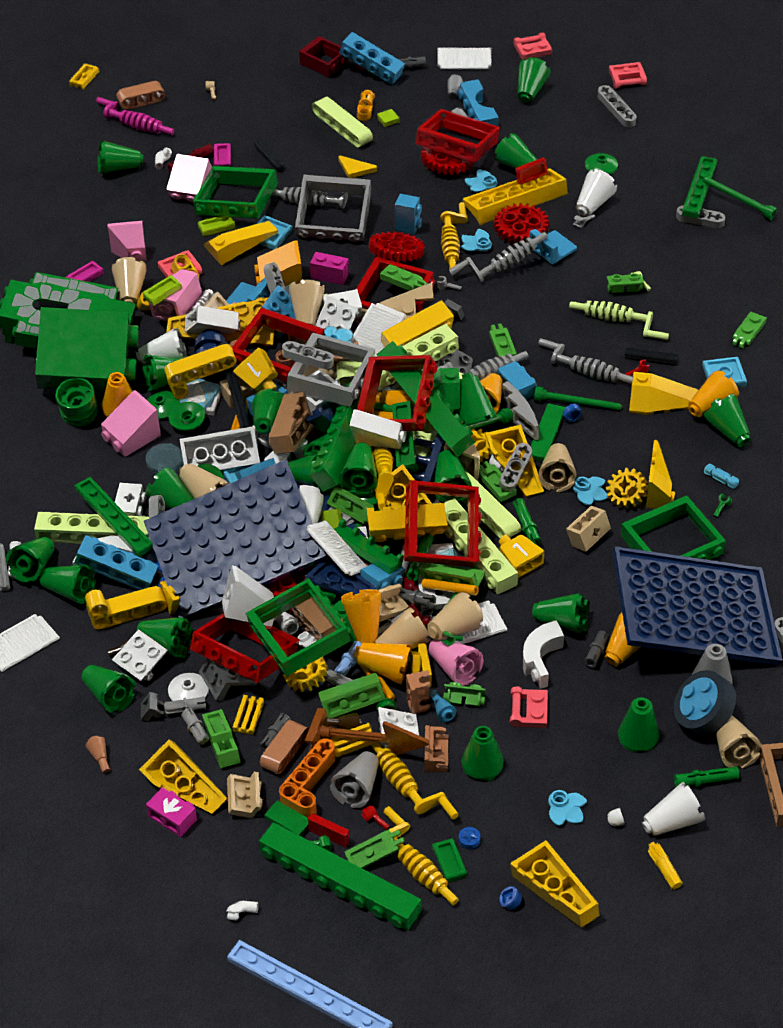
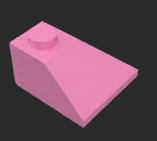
M142 221L108 224L112 253L121 258L133 257L135 261L146 260Z

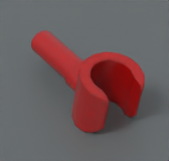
M641 360L637 368L625 373V375L631 376L634 372L648 373L650 365H646V360Z
M368 806L362 810V817L366 822L374 819L386 830L390 827L377 815V811L373 806Z

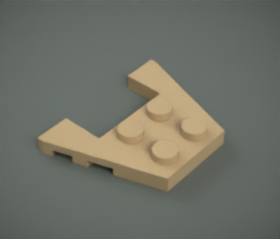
M432 283L382 301L380 304L406 314L405 319L416 314L415 302L433 301Z

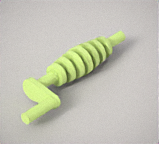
M587 301L585 304L570 302L569 308L582 310L588 316L592 312V317L595 318L598 313V319L601 320L605 314V321H609L611 316L612 322H616L618 317L619 322H624L625 318L626 322H631L633 319L645 321L643 337L667 341L669 339L668 333L649 330L653 312L649 311L648 315L635 313L633 308H629L626 311V306L623 305L621 310H619L620 305L616 303L613 309V302H608L606 308L605 301H602L600 306L599 301H594L593 305L592 301Z

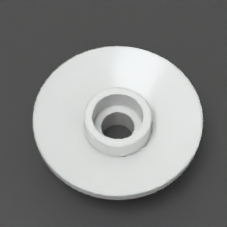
M196 673L178 675L170 682L168 687V694L172 701L183 700V697L191 699L204 696L206 698L209 693V688L203 678Z

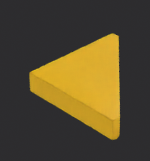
M338 156V161L348 178L377 172L376 165Z
M162 581L160 585L167 602L169 614H177L176 610L179 607L180 597L176 596V591L172 586H167L166 581Z
M411 651L409 655L410 674L420 672L421 656L417 651Z

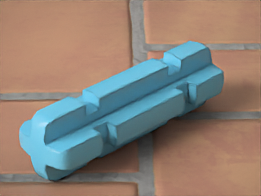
M707 464L704 473L708 476L712 475V478L723 484H728L727 486L733 489L738 486V478L730 477L731 474L719 468L715 469V466L712 464Z

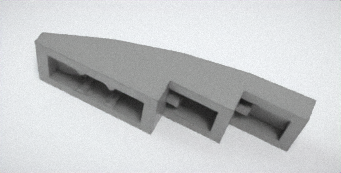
M508 381L503 383V399L508 402V408L513 413V422L516 425H521L523 431L534 440H538V422L530 405Z

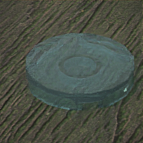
M158 444L148 450L146 454L147 467L155 474L166 467L173 470L179 469L183 463L182 451L173 444Z

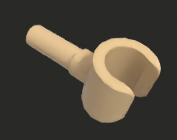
M206 81V91H210L212 100H216L214 81Z

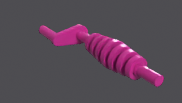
M100 97L96 100L98 104L106 106L103 112L105 118H110L111 116L119 118L121 123L138 131L142 130L143 132L159 134L160 132L170 135L174 134V129L163 126L161 121L151 118L144 113L127 110L118 112L119 102H113Z

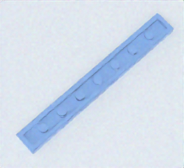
M240 940L227 956V961L350 1028H392L393 1026L392 1022Z

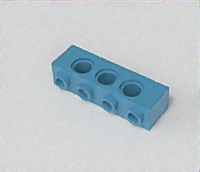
M353 32L342 42L339 52L391 85L401 76L405 63Z
M85 535L74 561L77 565H89L94 569V572L138 590L150 587L158 565L150 560H145L131 552L123 551L114 545L106 544L95 537Z

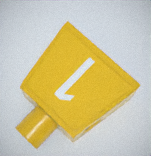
M259 347L233 370L235 374L254 390L260 392L263 389H272L273 391L277 389L273 380L278 376V373L265 350Z
M503 535L499 539V544L501 545L500 552L518 572V578L544 564V550L524 535H519L513 539L508 535Z

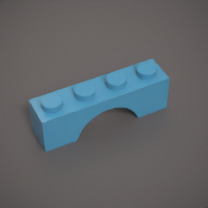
M477 79L460 83L458 96L459 99H462L464 108L468 110L469 118L498 126L499 117L494 108L480 105L483 102V87L480 81Z

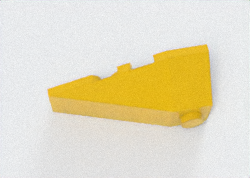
M634 372L629 413L651 415L654 414V411L663 410L666 413L670 412L671 409L677 408L689 410L688 404L698 392V389L654 374Z

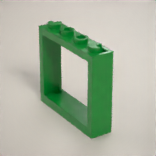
M213 166L193 200L196 215L259 219L278 184L275 169ZM218 184L262 186L254 203L210 200Z
M687 495L622 523L621 537L631 549L651 551L638 535L687 515L710 543L680 556L711 560L724 554L726 540Z
M309 578L245 613L250 627L286 677L351 641L349 636L351 630L347 622L341 621V616L337 609L331 608L332 605L327 596L323 597L319 586H314ZM311 598L335 631L287 657L264 626V623Z

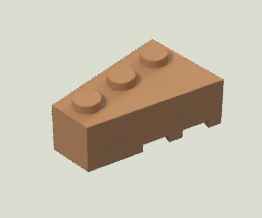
M304 392L284 394L269 435V444L274 454L294 452L314 427L307 421V417L312 415Z
M311 598L292 608L299 626L305 625V630L308 633L312 631L313 637L316 640H320L335 631Z

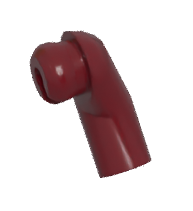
M405 575L401 583L402 587L411 591L419 590V587L413 581L415 575H413L412 580H409Z
M414 604L409 605L406 609L412 608L414 610L411 613L413 617L418 616L425 628L428 629L427 626L431 618L428 616L423 617Z

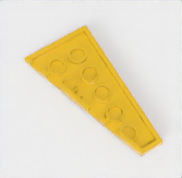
M268 297L217 307V309L239 312L240 326L238 330L232 334H222L226 338L227 343L238 340ZM187 314L168 318L167 332L178 328L182 335L181 339L195 340L201 334L185 333V316ZM262 326L249 345L273 347L275 330Z

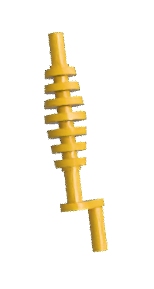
M464 202L459 203L460 214L445 211L440 216L441 221L445 223V226L442 228L441 248L450 269L456 266V263L459 261L460 241L456 228L452 224H465L468 222Z
M374 447L373 458L376 472L379 475L376 499L379 509L382 510V507H386L385 498L394 481L393 474L391 473L393 456L388 448Z
M379 742L371 744L377 753L379 765L387 780L404 797L412 799L415 803L414 810L417 814H423L440 803L451 819H456L459 816L444 792H439L422 799L417 793L418 786L407 766L389 748H383Z
M390 806L384 809V814L397 825L389 829L391 833L400 830L401 834L399 836L409 830L410 824L405 822ZM403 844L398 845L397 857L402 861L409 873L412 874V877L422 885H425L427 889L432 890L435 895L442 894L452 905H455L459 899L447 888V880L443 878V875L433 865V862L409 844L405 846Z

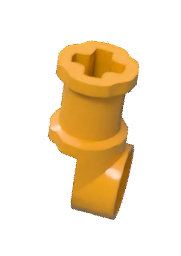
M364 90L360 96L361 100L357 108V118L362 121L371 119L372 101H374L375 95L370 90Z

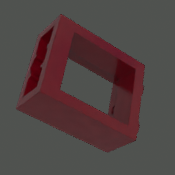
M320 36L299 51L301 65L328 78L345 66L349 59L339 53L341 46ZM323 53L334 59L327 63L316 57Z

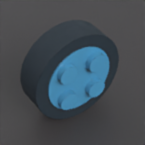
M703 670L691 675L681 685L675 698L674 714L677 721L697 735L715 733L728 722L734 711L736 703L735 689L728 680L714 671Z

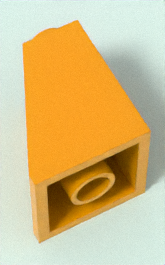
M298 240L257 257L258 264L254 265L255 275H259L256 276L257 284L265 277L264 265L272 262L278 265L284 286H289L292 282L300 284L302 271Z

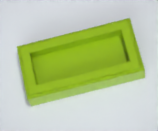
M218 216L199 221L198 227L204 237L235 229V223L232 217Z
M170 275L144 291L143 296L155 306L182 289V284Z

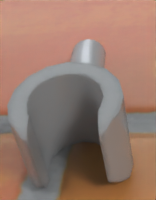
M592 214L583 218L576 215L574 217L576 222L573 225L582 228L585 222L595 218V215Z
M439 276L437 286L440 290L452 288L461 291V286L448 283L445 276Z

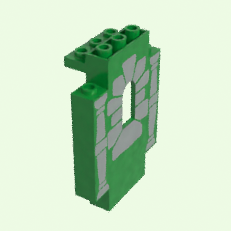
M35 272L34 278H31L29 283L10 280L9 286L5 287V297L0 300V329H2V334L5 335L6 343H12V337H15L14 345L37 349L40 311L32 306L37 301L66 305L68 309L129 312V325L133 324L136 304L118 300L119 288Z

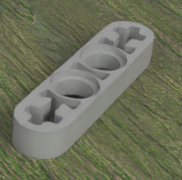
M600 86L598 88V98L623 126H635L636 114L610 86Z

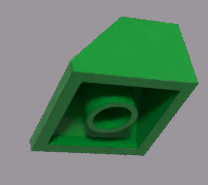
M437 369L433 380L434 392L438 390L445 398L442 400L443 403L448 402L454 411H460L459 369Z

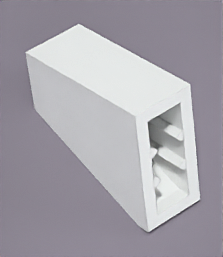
M198 305L185 316V333H202L204 330L213 329L218 330L221 334H232L240 326L239 312Z
M353 410L349 426L356 443L401 449L402 442H405L406 431L403 430L401 423L360 410Z

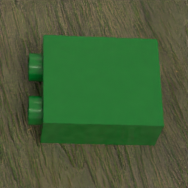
M41 307L35 370L37 388L57 389L65 380L83 378L92 384L95 392H105L108 378L115 372L122 373L127 381H135L136 359L127 358L128 347H138L139 326L129 325V312Z

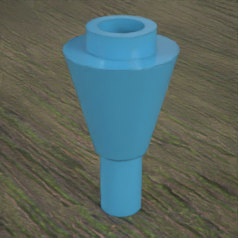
M436 690L431 691L430 696L434 701L438 720L441 722L452 720L456 715V708L441 698Z

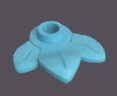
M478 169L477 177L465 179L466 184L471 187L470 190L474 192L497 187L496 178L484 170Z
M478 229L475 236L462 235V242L464 244L461 248L466 251L478 250L485 252L492 247L489 234L482 229Z
M329 326L324 331L327 337L352 343L350 340L353 337V333L350 330H337L334 326Z
M578 477L575 480L573 490L578 493V500L583 504L590 506L593 501L601 502L608 499L607 493L601 488L605 484L604 479L599 477H591L589 479Z
M562 790L554 791L548 800L551 807L549 810L550 819L557 826H561L565 820L572 824L583 822V813L580 807L587 800L578 793L567 794Z

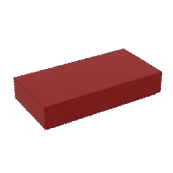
M543 157L515 168L517 184L519 185L548 174L547 162Z
M312 813L308 817V830L319 836H327L330 841L346 848L350 843L348 829Z

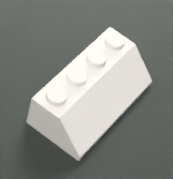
M254 426L180 439L184 465L190 463L196 466L211 464L220 470L260 463Z

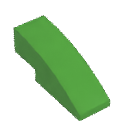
M222 709L202 714L219 767L223 768L240 763L238 748Z

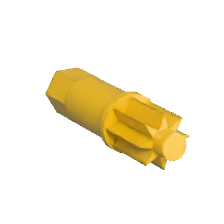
M651 842L648 845L650 847L648 853L655 865L658 866L673 890L679 888L683 882L669 861V857L660 844Z

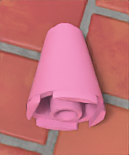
M435 639L429 644L430 655L453 682L461 683L462 686L468 685L476 678L474 677L477 671L480 672L482 669L483 654L474 647L458 642L448 646L442 643L441 640Z

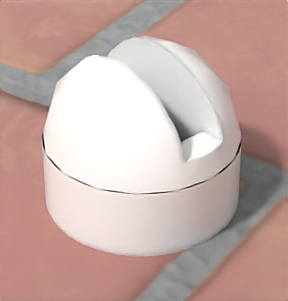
M620 808L614 809L608 814V822L614 827L625 825Z

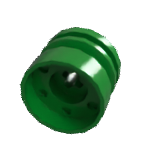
M71 378L59 385L55 396L62 420L67 425L73 427H82L93 422L98 415L99 408L92 384L83 378Z

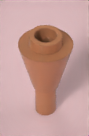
M93 736L88 739L85 747L99 763L102 773H108L110 768L106 760L105 738Z

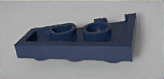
M327 556L326 560L319 563L305 576V580L309 578L314 585L341 595L353 592V595L359 593V590L376 589L375 585L358 574L352 576L345 574L330 556Z

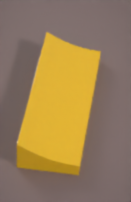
M549 168L547 169V175L525 184L519 185L517 180L463 198V202L481 225L495 220L497 212H501V208L507 209V205L513 207V203L516 206L522 203L525 206L529 203V207L567 195L566 178Z

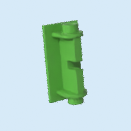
M632 273L630 275L615 274L607 276L609 283L607 286L608 292H624V286H627V292L643 289L644 280L642 274Z
M457 682L444 684L445 691H448V693L444 692L443 699L449 703L462 704V697H466L465 705L480 707V705L485 703V697H481V695L486 696V690L480 685L471 684L470 687H466Z

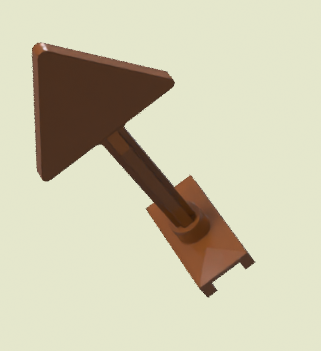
M317 708L305 739L306 743L311 744L309 752L318 741L324 738L331 739L335 737L387 742L390 750L395 755L428 746L430 740L387 721H383L382 724L385 734L324 726V718L329 717L326 709Z

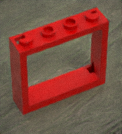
M440 109L417 129L415 144L476 163L498 142L500 127ZM440 127H444L482 139V141L474 144L436 131Z
M375 257L356 288L362 308L368 310L371 303L366 302L365 299L378 280L380 273L389 264L421 276L427 284L432 283L433 289L436 282L434 280V272ZM424 301L415 302L416 314L422 310Z
M261 307L235 342L232 349L236 358V364L240 365L252 354L244 350L262 326L305 341L309 340L312 333L325 336V329ZM271 360L278 373L276 379L287 382L288 374L292 367Z
M430 355L369 357L357 410L373 414L382 370L423 369L413 418L389 419L401 423L404 431H423L427 420V408L430 405V394L434 387V375L437 372L436 362Z
M410 480L406 485L404 561L473 567L479 561V555L481 554V551L478 550V543L481 540V531H478V524L481 522L479 487ZM418 493L468 498L467 557L417 553Z
M223 613L193 632L190 650L256 683L280 668L271 655L258 662L214 640L231 629L263 645L250 627L249 622L226 618ZM264 625L287 657L298 651L300 639L273 626Z

